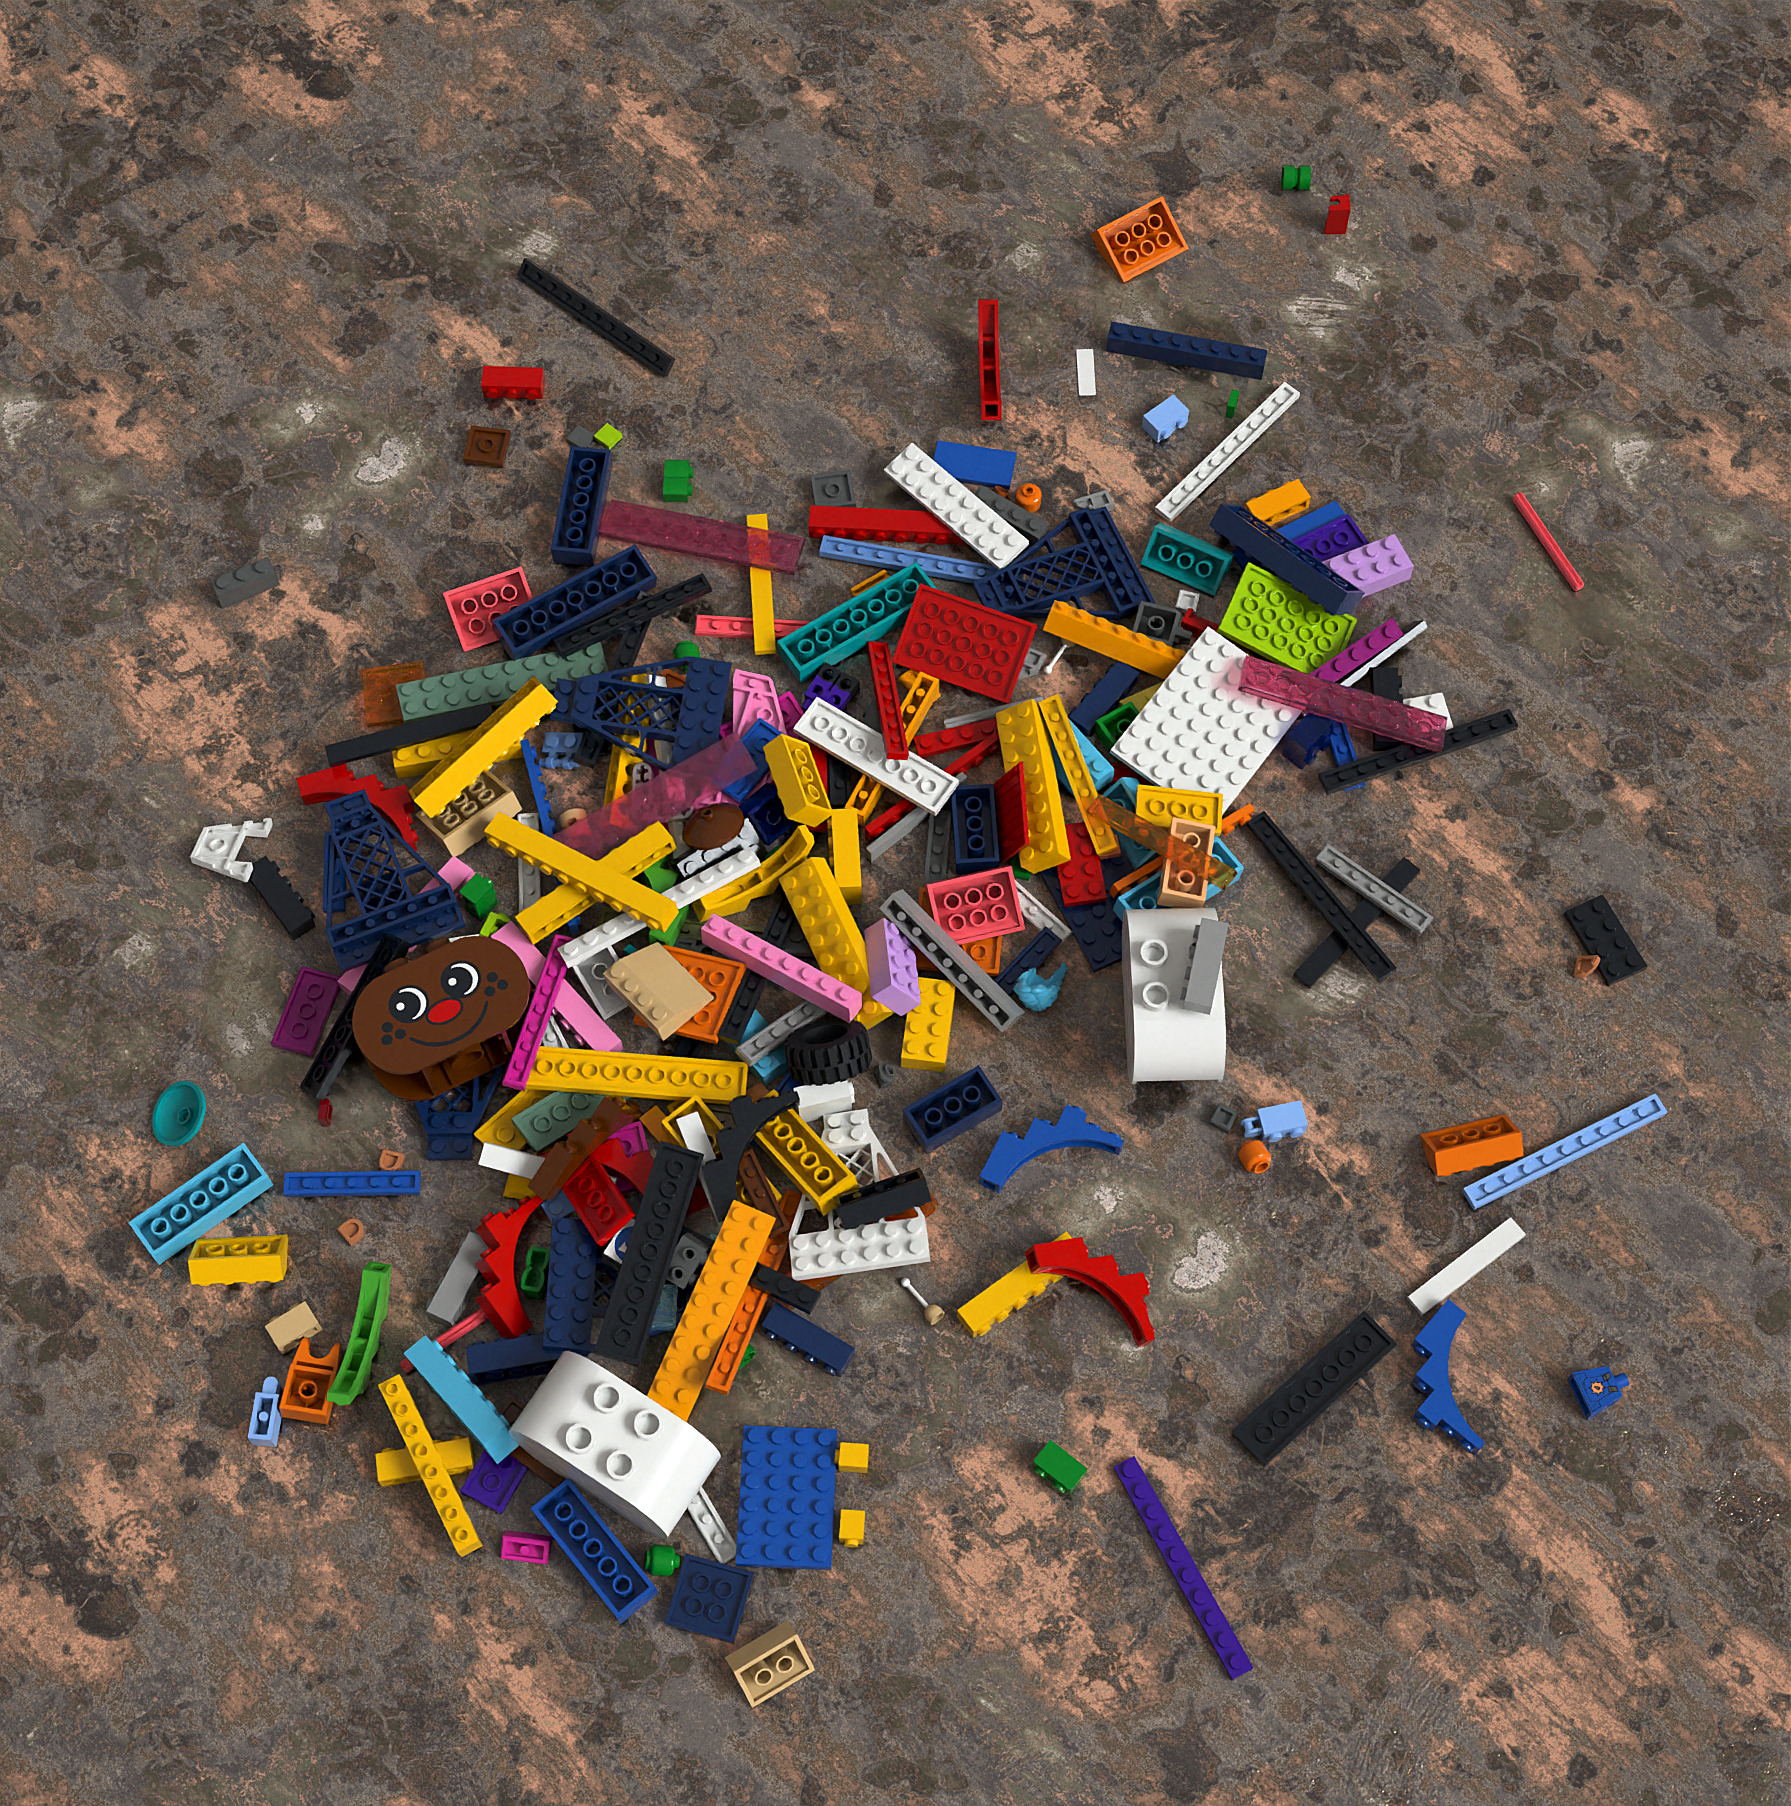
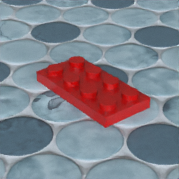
M1085 822L1065 824L1071 860L1056 865L1063 906L1070 907L1106 902L1107 895L1100 859Z
M593 1154L574 1171L561 1188L596 1243L600 1246L606 1244L635 1216L598 1158Z

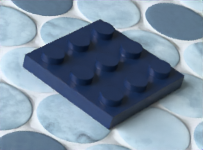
M685 1554L665 1619V1625L734 1644L755 1573Z

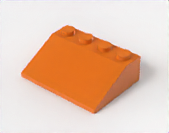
M1163 196L1090 234L1099 253L1122 283L1189 249Z

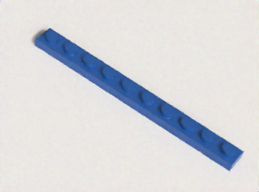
M528 739L521 740L520 743L544 835L560 842L559 837L554 838L553 831H557L554 818L549 819L548 813L552 812L549 800L544 801L543 795L547 794L544 782H539L538 777L542 776L540 765L534 763V759L537 758L535 746L530 747ZM556 877L557 885L563 884ZM577 915L567 922L571 935L579 933L577 925L581 924L580 916Z

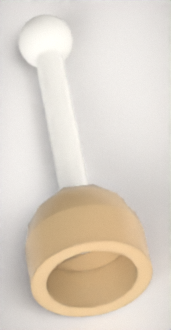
M1061 637L1063 645L1051 663L1044 667V672L1050 674L1053 665L1065 648L1073 647L1076 643Z
M903 1278L901 1285L907 1287L926 1308L924 1313L926 1320L931 1325L941 1320L945 1312L937 1305H928L910 1285V1280Z

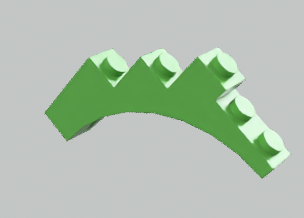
M606 836L603 840L604 855H608L611 850L620 847L626 842L619 838ZM669 854L638 874L648 888L660 894L680 884L678 873L669 869L665 870L670 861ZM689 904L678 909V915L665 933L658 929L650 930V945L659 942L662 946L663 944L674 946L690 913Z
M369 1261L363 1269L358 1307L350 1341L339 1372L327 1392V1401L334 1402L337 1405H350L356 1395L363 1394L370 1384L372 1358L379 1349L380 1327L388 1313L392 1269L390 1264Z

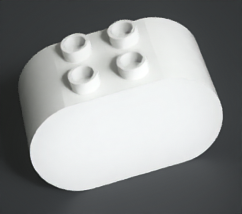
M1215 908L1124 910L1122 923V977L1127 1068L1131 1085L1136 1084L1137 1081L1214 1080L1216 1083H1221L1223 1080L1226 1055V1024L1222 961L1210 1015L1183 1009L1184 1001H1180L1182 988H1187L1189 981L1184 979L1187 966L1191 967L1193 959H1189L1191 945L1196 946L1197 938H1193L1195 925H1200L1202 918L1218 921Z
M570 1351L562 1353L509 1430V1434L519 1446L543 1465L565 1479L569 1478L576 1487L632 1524L662 1539L668 1538L721 1458L716 1447L681 1418L603 1367Z

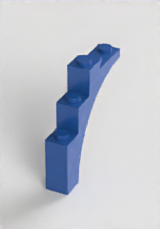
M1066 1105L1055 1127L1046 1119L1039 1120L1034 1118L1024 1140L1016 1133L1003 1131L979 1176V1184L1000 1193L1007 1180L1021 1166L1034 1157L1066 1147H1090L1119 1155L1123 1148L1124 1140L1114 1132L1107 1133L1101 1130L1094 1123H1086L1087 1113H1084L1082 1108Z
M1448 1299L1411 1344L1418 1356L1428 1359L1412 1381L1419 1391L1430 1395L1417 1410L1414 1417L1417 1419V1423L1424 1429L1429 1428L1433 1431L1439 1425L1441 1431L1446 1436L1454 1437L1460 1442L1459 1445L1463 1450L1476 1455L1485 1442L1470 1428L1461 1415L1452 1395L1448 1375V1358L1451 1342L1457 1328L1467 1313Z

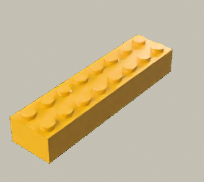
M533 676L409 790L413 800L430 818L434 815L439 816L445 810L446 804L458 799L461 791L466 786H472L477 780L476 777L481 772L485 773L493 766L492 762L498 757L502 758L509 751L508 748L513 743L520 742L525 736L524 733L529 728H535L540 723V718L544 714H550L556 708L555 704L558 701Z
M1029 699L995 714L1005 774L1020 761L1024 765L1029 845L1019 852L1021 867L1035 874L1070 861L1071 857L1048 726L1039 703Z
M810 857L778 878L821 971L862 993V1008L853 1019L861 1022L868 1030L894 1014L895 1012L871 997L866 944L825 858Z

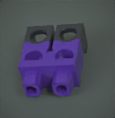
M825 662L809 689L804 693L805 701L801 709L805 713L818 697L843 712L852 697L856 696L860 691V681L845 672L841 673V670Z

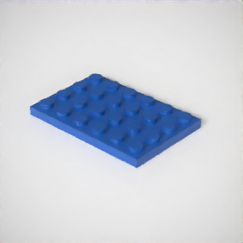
M744 1425L736 1566L831 1570L837 1429Z

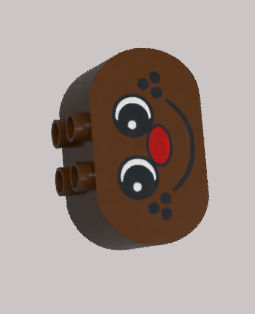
M468 936L450 942L448 938L439 939L426 947L425 955L411 962L408 958H399L390 962L384 968L385 974L375 978L362 991L353 1011L352 1026L354 1037L376 1079L388 1092L408 1101H426L510 1062L534 993L523 962L506 944L485 936Z

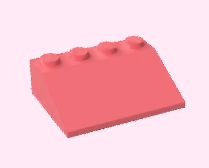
M522 566L442 594L464 652L498 641L499 639L493 632L492 620L533 599Z
M1010 865L924 884L932 919L958 945L1025 930L1013 870Z

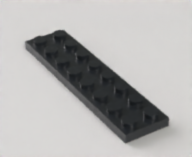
M385 932L299 1088L321 1100H324L330 1094L333 1082L341 1074L343 1064L354 1050L356 1039L353 1033L352 1018L354 1007L360 994L371 981L385 974L384 968L386 965L396 959L405 958L410 943Z
M1363 1311L1234 1428L1231 1434L1265 1467L1391 1352L1397 1343Z

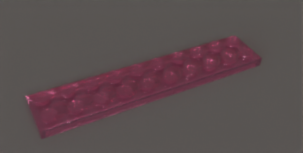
M613 499L610 501L599 530L600 537L793 576L805 544V537Z
M1247 655L1244 659L1238 691L1439 753L1443 749L1447 717Z
M734 732L550 838L595 861L600 860L608 855L611 850L626 843L629 838L644 831L647 826L657 821L661 824L665 823L758 770L738 733Z

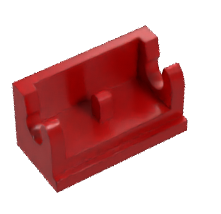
M1345 194V196L1330 197V202L1337 201L1339 205H1330L1328 207L1324 234H1346L1351 210L1349 194Z
M1192 608L1187 610L1181 621V627L1192 632V637L1199 639L1207 627H1210L1215 632L1219 627L1214 622L1194 615Z

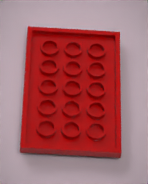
M920 583L892 663L918 672L921 671L934 678L1009 704L1038 625Z

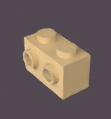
M305 1301L294 1304L289 1308L288 1312L282 1316L277 1315L273 1317L269 1324L265 1325L282 1355L298 1346L304 1337L310 1338L323 1330Z

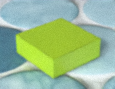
M608 423L594 435V440L608 450L623 438L622 433Z

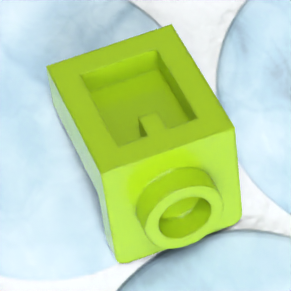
M490 912L479 934L480 936L491 938L494 933L511 920L503 913L496 914Z

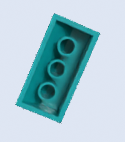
M1159 523L1154 527L1140 564L1215 596L1229 571L1235 554L1166 524Z

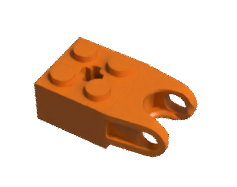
M304 1337L292 1364H290L279 1406L280 1413L285 1418L328 1425L333 1402L327 1401V1392L340 1369L342 1346L341 1343L336 1342L326 1357L318 1359L310 1355V1338ZM309 1392H313V1395L305 1396L308 1395Z

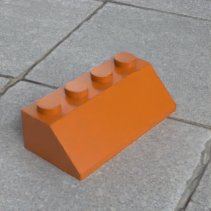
M1505 1114L1420 1134L1430 1168L1437 1176L1445 1177L1455 1172L1470 1171L1480 1166H1492L1496 1162L1513 1161L1517 1157L1524 1156L1521 1131Z

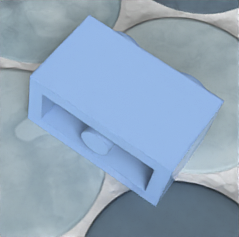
M1172 395L1143 415L1142 428L1158 443L1163 438L1167 439L1176 429L1182 428L1187 424L1189 409Z

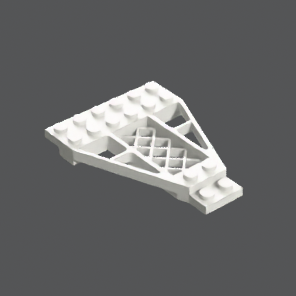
M867 1109L823 1115L824 1131L821 1140L838 1158L846 1162L845 1166L848 1169L852 1166L859 1171L855 1175L857 1183L863 1175L871 1179L867 1185L880 1181L877 1153H880L892 1175H899L869 1125ZM847 1155H853L851 1159L846 1157ZM861 1155L868 1159L863 1167L855 1163ZM872 1165L874 1175L867 1171ZM802 1194L789 1233L791 1269L794 1280L799 1281L930 1262L927 1224L925 1216L919 1207H913L918 1216L916 1218L889 1222L882 1218L872 1224H863L856 1229L845 1231L844 1228L839 1226L841 1223L839 1217L834 1221V1211L832 1209L828 1212V1230L797 1235L804 1211L816 1209L808 1201V1198Z

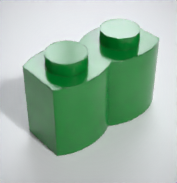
M665 459L664 502H688L689 496L693 495V484L689 483L690 478H694V466H690L689 460Z
M532 1246L528 1251L526 1258L527 1268L521 1278V1287L526 1298L542 1300L547 1292L546 1278L548 1277L550 1255L548 1248Z

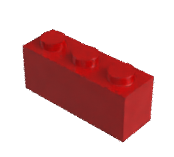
M483 366L481 388L484 397L543 399L545 385L543 368Z

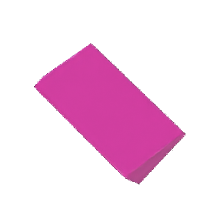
M506 1530L502 1536L500 1559L547 1565L552 1537Z

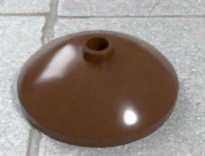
M723 802L709 804L695 811L687 819L682 829V837L686 845L695 850L719 848L732 841L741 832L745 818L741 809L734 804Z

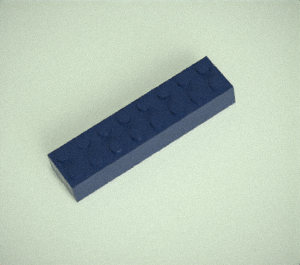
M1220 504L1209 526L1215 529L1214 533L1228 538L1232 546L1245 550L1246 556L1259 560L1263 568L1276 572V577L1282 581L1290 582L1294 590L1307 594L1311 602L1321 604L1325 607L1324 611L1330 615L1353 614L1365 592L1239 504Z
M636 544L492 620L493 632L513 661L525 658L553 643L554 639L572 632L638 597L640 591L647 592L656 587L657 576Z

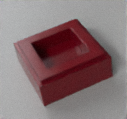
M328 1098L320 1099L318 1121L322 1127L331 1126L333 1106Z

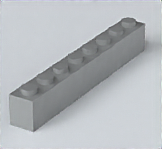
M903 889L892 893L879 908L1001 1032L1011 1028L1025 1013Z

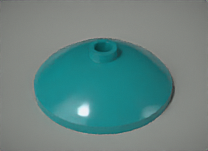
M179 1081L170 1085L160 1095L152 1115V1128L155 1137L162 1144L170 1147L181 1146L190 1141L201 1128L206 1113V1101L204 1093L198 1085L189 1081Z

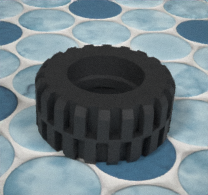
M841 1018L820 1020L813 1024L809 1023L802 1028L796 1029L794 1033L791 1032L784 1042V1052L790 1076L798 1083H804L809 1086L830 1085L835 1082L846 1081L848 1078H854L857 1074L863 1073L872 1061L867 1029L861 1022L854 1019L850 1023Z

